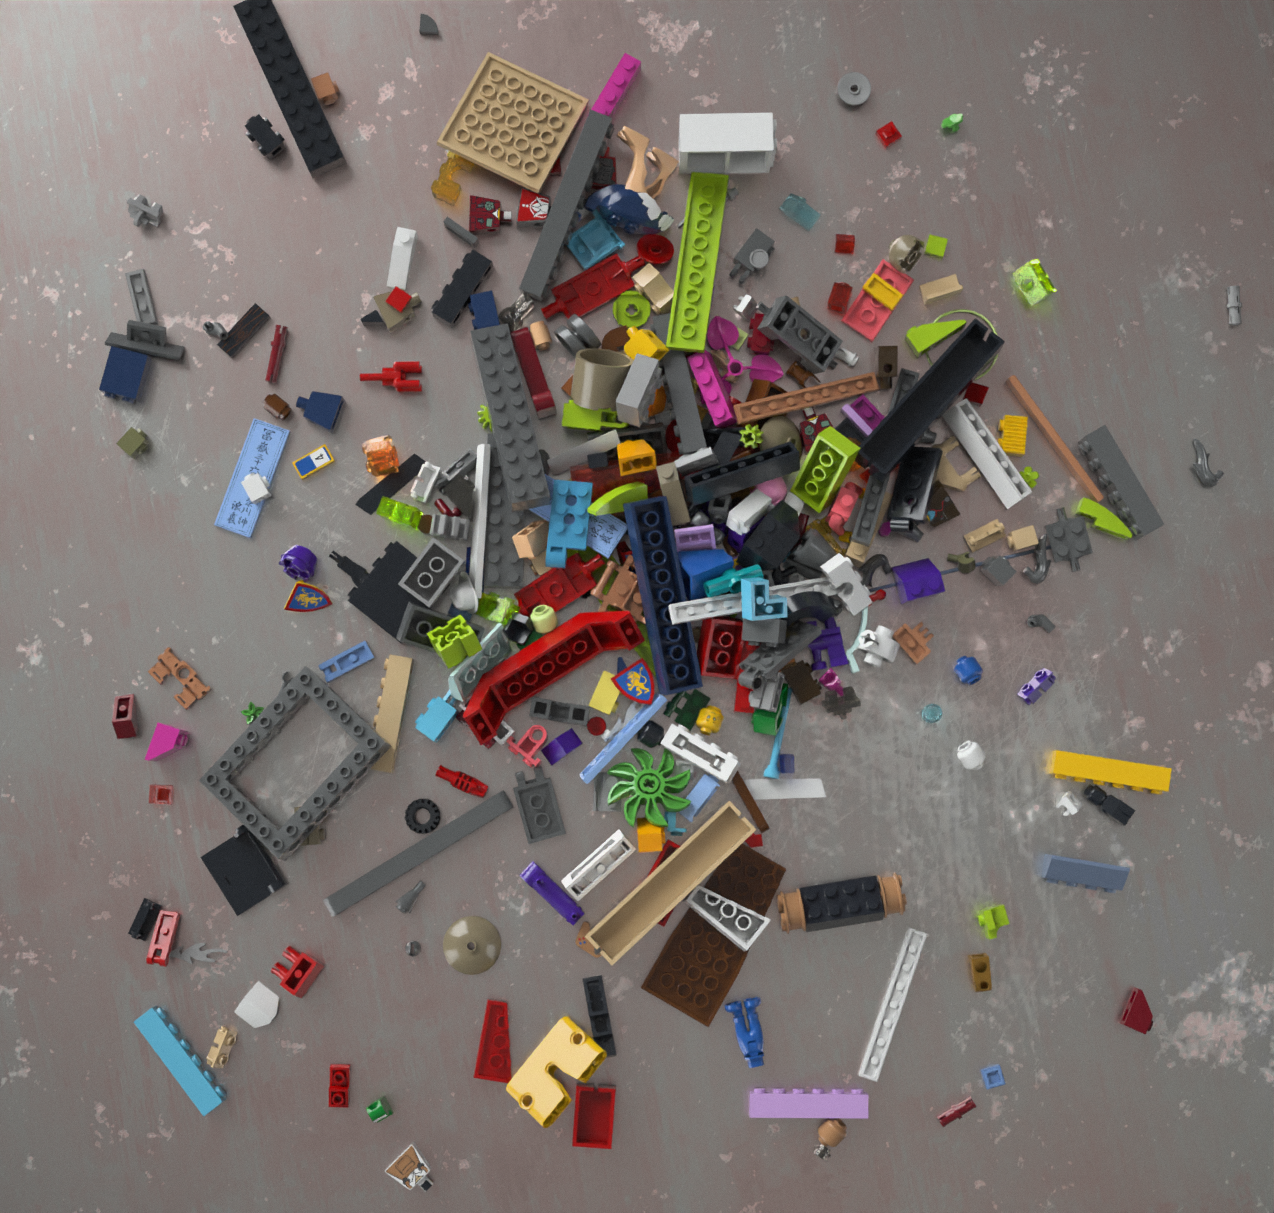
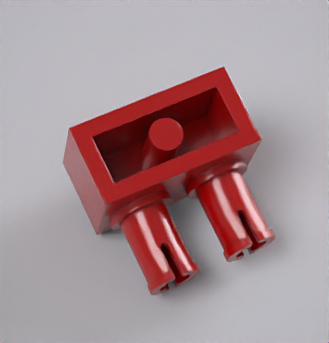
M288 946L285 950L289 953L284 951L282 956L294 965L288 970L277 962L274 964L277 969L272 967L271 973L282 980L279 984L292 995L303 998L324 968V965L304 952L300 954L291 946Z

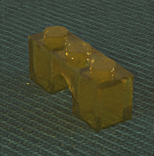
M448 151L447 157L449 158L446 164L443 163L439 170L440 176L438 180L435 179L433 181L431 190L434 198L454 206L462 189L460 184L452 180V175L459 170L470 173L475 163Z

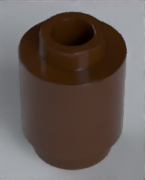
M275 393L273 395L269 394L263 401V408L276 419L284 421L292 411L289 407L290 405Z

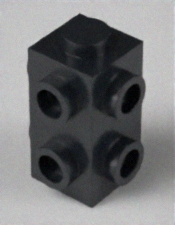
M258 114L256 117L252 116L247 120L246 125H244L247 130L245 134L252 143L254 141L258 143L259 146L257 148L264 157L268 155L270 159H273L286 148L283 144L285 139L278 131L275 133L271 129L273 125L266 117L263 119Z

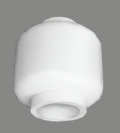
M967 741L958 748L957 757L966 769L978 770L984 766L986 754L977 742Z

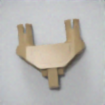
M952 435L941 444H934L932 448H941L943 451L936 481L942 484L944 488L963 492L966 490L967 485L980 478L981 475L978 472L971 476L977 471L975 467L961 476L957 474L946 458V453L959 446L958 441L952 443L956 439Z

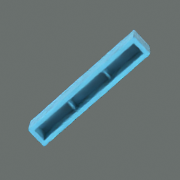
M154 1006L136 1019L134 1024L201 1114L205 1116L226 1100L224 1097L225 1092L220 1086L214 1084L212 1074L208 1070L205 1071L203 1069L200 1058L196 1054L193 1055L191 1053L188 1042L179 1037L177 1027L167 1021L165 1011L161 1007Z

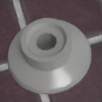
M847 73L838 83V94L848 104H861L870 96V81L861 73ZM851 88H856L857 91L852 92Z

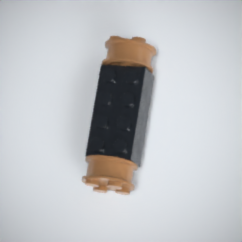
M893 873L892 876L883 878L877 875L797 888L796 892L785 894L780 891V895H777L778 912L781 913L782 932L786 931L789 934L791 930L797 929L812 932L883 920V917L887 918L889 914L899 913L903 915L906 911L905 905H907L905 893H901V887L903 886L901 875Z

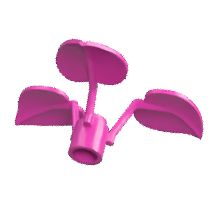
M715 316L711 320L707 331L708 342L714 350L725 347L730 359L727 364L729 372L721 377L728 395L731 393L732 386L725 379L731 375L738 376L743 370H751L749 377L752 382L754 379L774 382L784 375L777 361L768 355L759 354L754 356L751 361L752 366H743L739 360L733 359L728 346L735 344L738 339L737 327L731 321L720 316ZM700 390L701 403L706 404Z

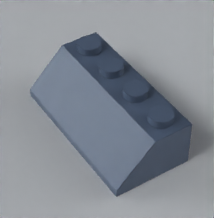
M1045 854L1042 877L1047 878L1049 883L1058 884L1059 880L1066 881L1067 886L1077 887L1079 883L1085 884V889L1097 890V887L1105 888L1104 892L1116 894V890H1123L1130 868Z

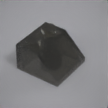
M460 474L443 491L472 523L475 494L473 489L475 486L467 476L463 478Z

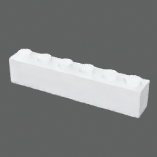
M967 398L954 405L942 415L1007 509L1032 493Z

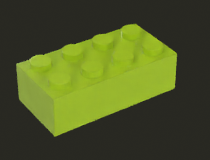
M829 426L817 435L790 492L815 511L821 513L832 504L861 448Z

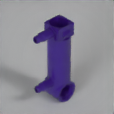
M534 861L520 874V877L573 926L585 914L582 908L578 907L577 903Z

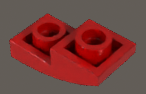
M331 1064L329 1107L348 1108L350 1065Z

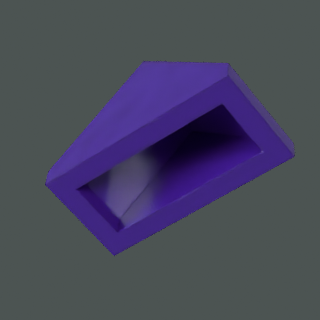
M571 728L541 749V752L552 766L583 743Z

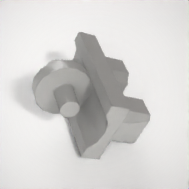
M140 194L135 199H128V212L131 213L130 217L134 219L133 224L139 227L142 223L145 225L150 223L156 227L160 225V217L163 212L162 205L153 203L150 208L146 206L148 203L146 197Z

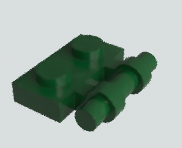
M694 689L691 695L686 691L679 692L674 695L670 702L668 701L666 704L667 708L663 714L670 717L675 712L678 715L674 721L691 731L700 710L707 706L711 698L697 689ZM683 697L687 699V701L684 704L683 708L680 709L677 707V705Z

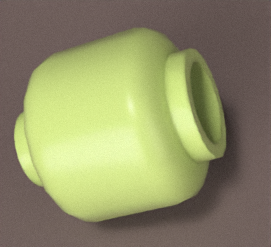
M539 605L534 608L530 618L536 632L547 634L558 626V619L552 607Z

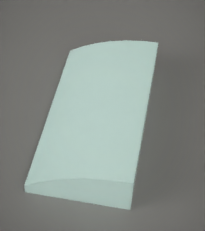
M498 623L480 642L483 650L474 656H467L449 676V689L453 698L464 702L475 691L481 676L497 666L512 650L507 637L503 633L501 623Z

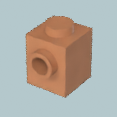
M328 72L311 78L321 105L332 104L338 99L336 92H339L336 81L331 80Z

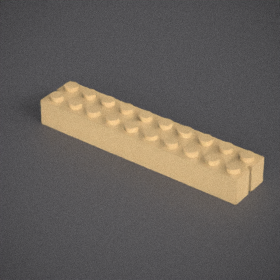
M730 801L721 807L585 935L596 949L600 946L603 948L600 954L611 965L618 961L757 830L745 817L741 819L738 817L742 813Z

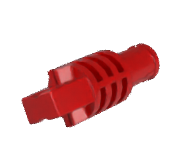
M442 765L439 766V770L435 774L436 777L450 782L452 787L480 798L485 797L488 791L487 785L461 771L454 772Z

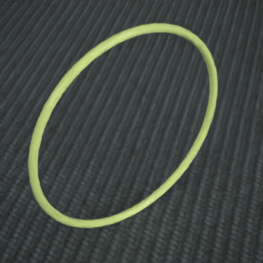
M967 309L951 310V311H948V312H946V313L940 315V316L933 322V323H937L942 317H944V316H946V315H948V314H951V313H955V312H968V313L975 314V315L981 317L983 320H985V321L988 323V325L991 327V329L993 330V332L997 335V332H996L995 328L993 327V325L991 324V322H990L987 318H985L983 315H981V314H979V313H977V312H975V311H972V310H967ZM927 352L925 353L929 364L932 366L933 363L931 362L929 354ZM998 354L995 356L989 368L981 375L977 376L975 380L983 377L991 370V368L994 366L997 360Z

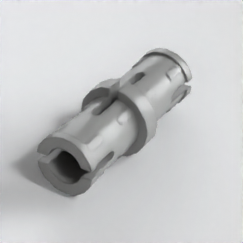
M1240 286L1227 287L1229 325L1242 324Z

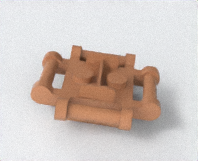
M629 554L622 567L608 560L606 570L596 588L592 589L590 593L602 601L597 612H608L607 606L609 605L617 611H629L635 622L639 621L646 625L645 617L640 615L643 611L637 575L628 571L629 566L635 568L633 556ZM613 571L618 572L608 592L604 595L602 591Z

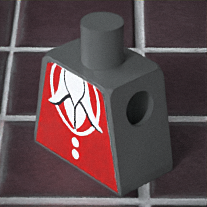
M521 187L516 219L517 227H544L552 207L551 197Z

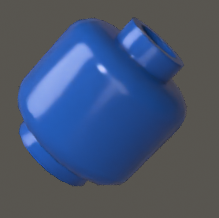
M963 656L956 661L957 665L954 671L963 684L973 685L982 678L983 669L975 657L967 658V656Z

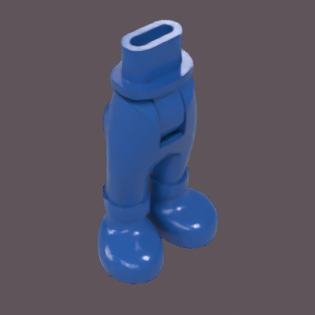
M760 997L743 1000L747 1012L749 1031L745 1024L741 1001L726 1004V1012L734 1015L733 1021L735 1023L737 1041L745 1056L744 1059L748 1061L749 1068L763 1066V1056H765L763 1052L764 1038L758 1019V1012H756V1008L761 1004Z

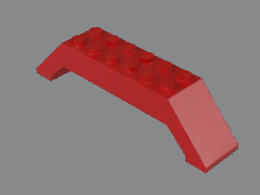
M629 611L579 613L484 673L477 684L463 717L480 745H483L497 736L496 731L505 714L601 652L628 649L630 651L643 643L645 639Z

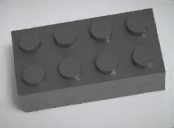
M408 602L396 639L400 642L436 653L427 633L439 626L441 628L448 625L447 622L455 617ZM466 621L480 642L485 628Z

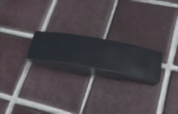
M602 975L583 978L593 1039L606 1051V1058L617 1056Z

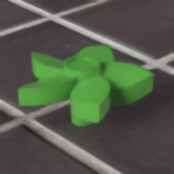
M250 702L248 705L249 710L241 711L243 715L248 716L246 719L247 725L252 723L253 719L255 720L259 716L258 714L263 712V707L255 708V705Z

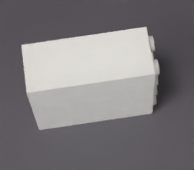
M773 113L680 114L678 136L679 175L691 174V172L713 174L769 173L770 167H773L777 150V138H774L777 121L773 119Z

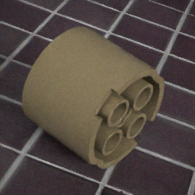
M589 348L579 350L576 353L570 398L574 399L573 403L597 411L598 408H611V411H617L616 399L631 368L633 359L623 353L607 349Z

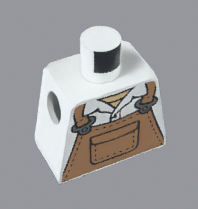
M415 1142L385 1170L388 1175L409 1190L418 1184L426 1192L434 1184L426 1176L432 1167Z

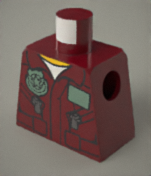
M470 195L469 232L473 235L500 232L501 222H512V211H501V202L499 200Z
M813 407L802 411L806 420L799 424L805 455H808L817 435L829 426L833 427L827 415L823 413L816 416Z

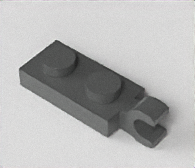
M469 448L442 472L443 476L437 479L434 485L437 488L443 485L439 489L443 495L448 492L450 484H456L470 470L476 467L477 454Z

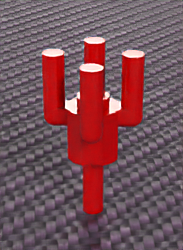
M420 361L394 362L392 368H382V373H361L360 381H382L383 386H394L397 392H422L420 380H406V373H422V365H420Z

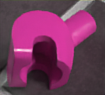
M832 668L818 680L829 691L835 690L840 696L846 693L845 689L840 685V678Z

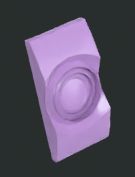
M713 524L674 530L677 552L716 549Z

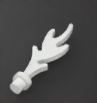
M633 701L625 713L624 722L621 723V718L618 717L615 726L610 731L608 729L604 731L605 733L601 736L605 742L609 739L612 740L614 738L613 734L623 729L645 704H641L635 709L637 702Z

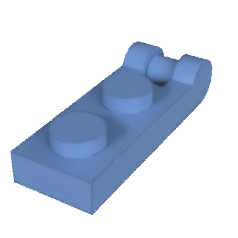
M363 641L323 662L318 667L324 672L325 680L329 683L375 657L367 642ZM335 665L337 671L332 673L330 667Z

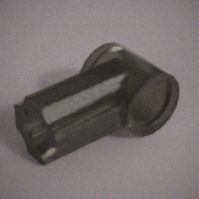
M523 293L511 307L503 309L499 313L498 318L503 324L508 323L510 332L516 331L522 326V319L535 307V302L527 294Z

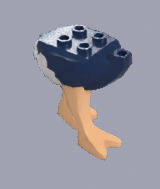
M624 126L622 131L618 132L617 137L628 145L634 153L632 169L624 185H609L593 192L586 198L584 209L592 213L597 209L607 224L613 227L619 226L623 228L624 232L631 235L661 233L672 225L674 218L669 216L667 212L661 211L654 198L661 193L665 181L676 168L679 161L664 151L653 147L652 152H648L646 157L659 168L660 173L652 184L645 187L644 181L647 171L644 164V154L650 139Z

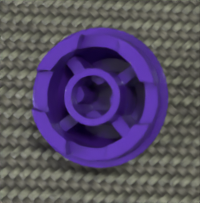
M294 545L281 555L279 565L284 566L283 572L296 580L299 577L304 582H308L315 574L317 557L308 548Z

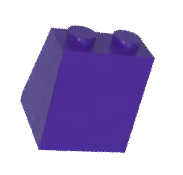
M929 558L891 567L901 604L945 592L941 573Z

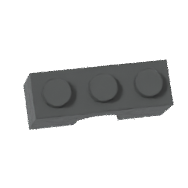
M532 697L529 716L587 726L590 706Z

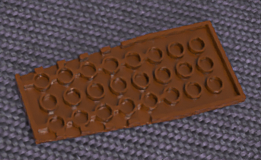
M742 843L716 868L704 888L765 917L786 872V868ZM689 908L670 935L641 988L709 1027L736 980L749 949L747 951L740 949L697 912Z

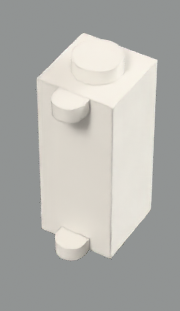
M756 489L729 512L726 526L739 535L749 532L756 522L775 507L771 503L772 498Z

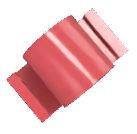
M534 725L517 744L514 743L516 741L514 737L510 736L506 741L509 744L508 749L515 755L520 753L524 757L522 761L529 767L533 765L539 767L542 763L539 758L534 760L533 758L546 744L548 733L541 725ZM536 731L543 733V737L540 740L533 739V734Z

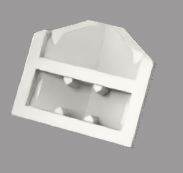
M258 981L234 1012L253 1028L270 1024L277 1015L279 996Z

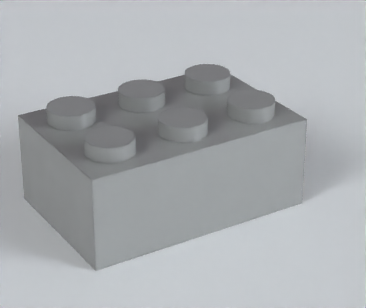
M636 354L616 399L619 421L638 427L641 426L643 421H646L649 405H653L656 389H660L663 380L660 376L659 360Z
M432 538L398 585L431 608L465 561L435 538Z

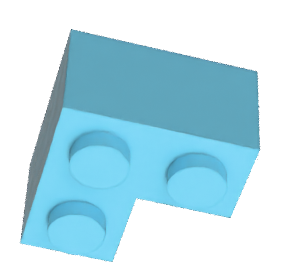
M760 577L741 579L742 618L755 621L788 617L787 598L779 595L769 596V580Z

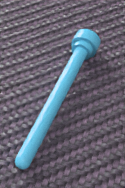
M789 687L786 707L782 706L780 717L783 718V721L775 736L770 765L764 771V777L779 779L780 775L777 765L792 690Z

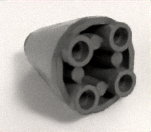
M815 528L806 530L801 537L802 543L798 546L796 545L790 553L794 561L821 572L823 570L820 566L837 555L835 550Z

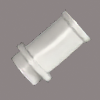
M842 346L839 347L834 357L848 363L849 367H854L859 359L856 352L853 354Z

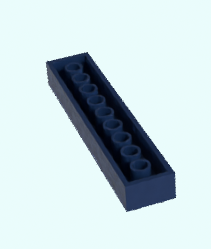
M667 496L624 503L623 508L659 694L671 695L703 687L691 622L672 625L668 607L670 604L686 602L687 600Z

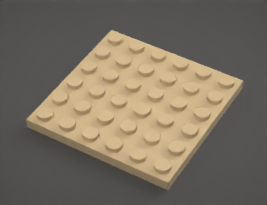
M488 52L437 140V145L539 194L586 109L589 99Z

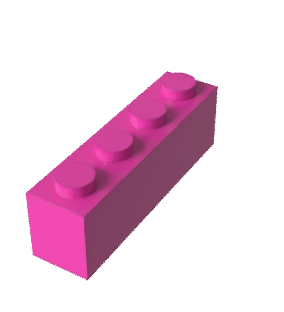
M624 53L591 110L613 118L641 71V61Z
M705 350L704 353L697 352L687 357L715 426L726 428L736 423L737 418L733 405L711 353Z

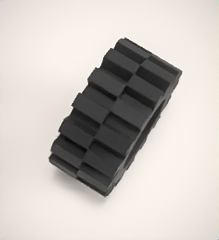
M418 799L407 806L405 820L410 830L415 833L424 834L431 832L438 826L441 818L440 810L433 801ZM422 808L430 813V819L425 824L418 823L415 818L416 812Z

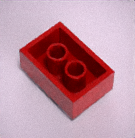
M723 616L702 620L697 647V658L702 676L737 679L744 645L742 640L743 620Z

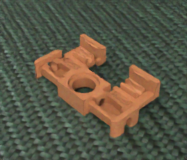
M168 647L164 650L163 654L158 656L159 662L148 673L162 685L163 678L167 674L170 675L171 672L186 687H183L184 691L179 695L176 694L174 699L188 710V707L196 700V697L198 700H201L211 688L210 686L206 687L196 677L197 673L184 660L180 662L170 652L172 649ZM181 669L189 670L190 674L186 679L179 677Z

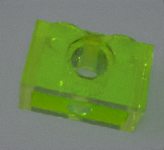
M1038 259L1027 262L1012 273L1015 283L1022 290L1024 298L1030 306L1040 303L1056 292L1055 287Z
M382 496L376 512L383 519L417 530L424 513L417 507Z
M489 591V594L482 592L481 598H478V609L474 614L505 626L512 613H518L520 607L515 605V600L504 596L501 599L499 598L500 595Z

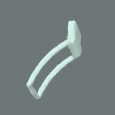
M868 607L861 610V624L858 635L851 648L845 652L852 674L860 671L853 652L860 643L859 637L862 638L860 636L861 633L865 632Z

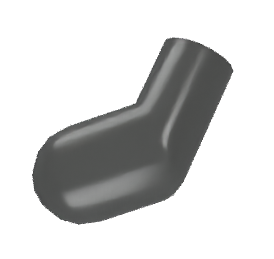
M210 321L203 324V330L207 334L218 335L222 340L228 338V332L222 324L217 322L211 323Z
M1044 614L1031 615L1027 619L1029 627L1042 626L1048 633L1056 627Z

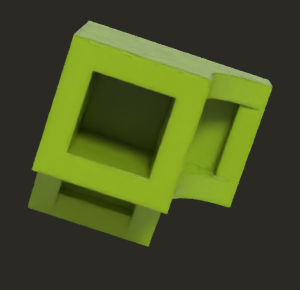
M1002 904L979 910L980 915H977L980 927L983 926L986 938L989 940L997 938L998 929L1009 924L1005 906Z

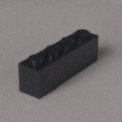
M475 250L464 256L462 260L463 265L460 269L457 268L452 275V282L450 285L446 284L442 290V297L440 300H436L431 308L433 316L453 328L467 307L468 301H471L470 295L476 293L493 267L491 260Z

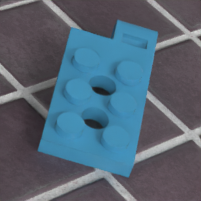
M554 480L546 550V567L566 568L567 549L586 551L590 513L587 512V508L591 506L593 483ZM570 496L577 498V503L573 506H569L566 503L567 498ZM568 515L575 517V522L571 525L564 522L565 517Z

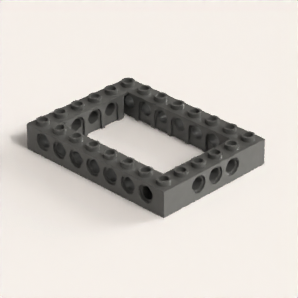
M305 666L199 781L278 859L286 861L388 751L391 745L316 673ZM310 697L358 745L293 816L279 828L266 818L267 815L259 811L253 805L254 802L247 799L240 792V789L230 784V782L241 774L240 771L249 762L254 760L253 757L263 747L267 746L266 743L276 733L280 732L279 729L289 719L293 718L292 715L302 704L305 705L307 703L306 700Z

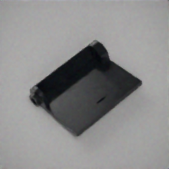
M244 825L235 829L236 834L200 857L237 916L287 885L260 840Z

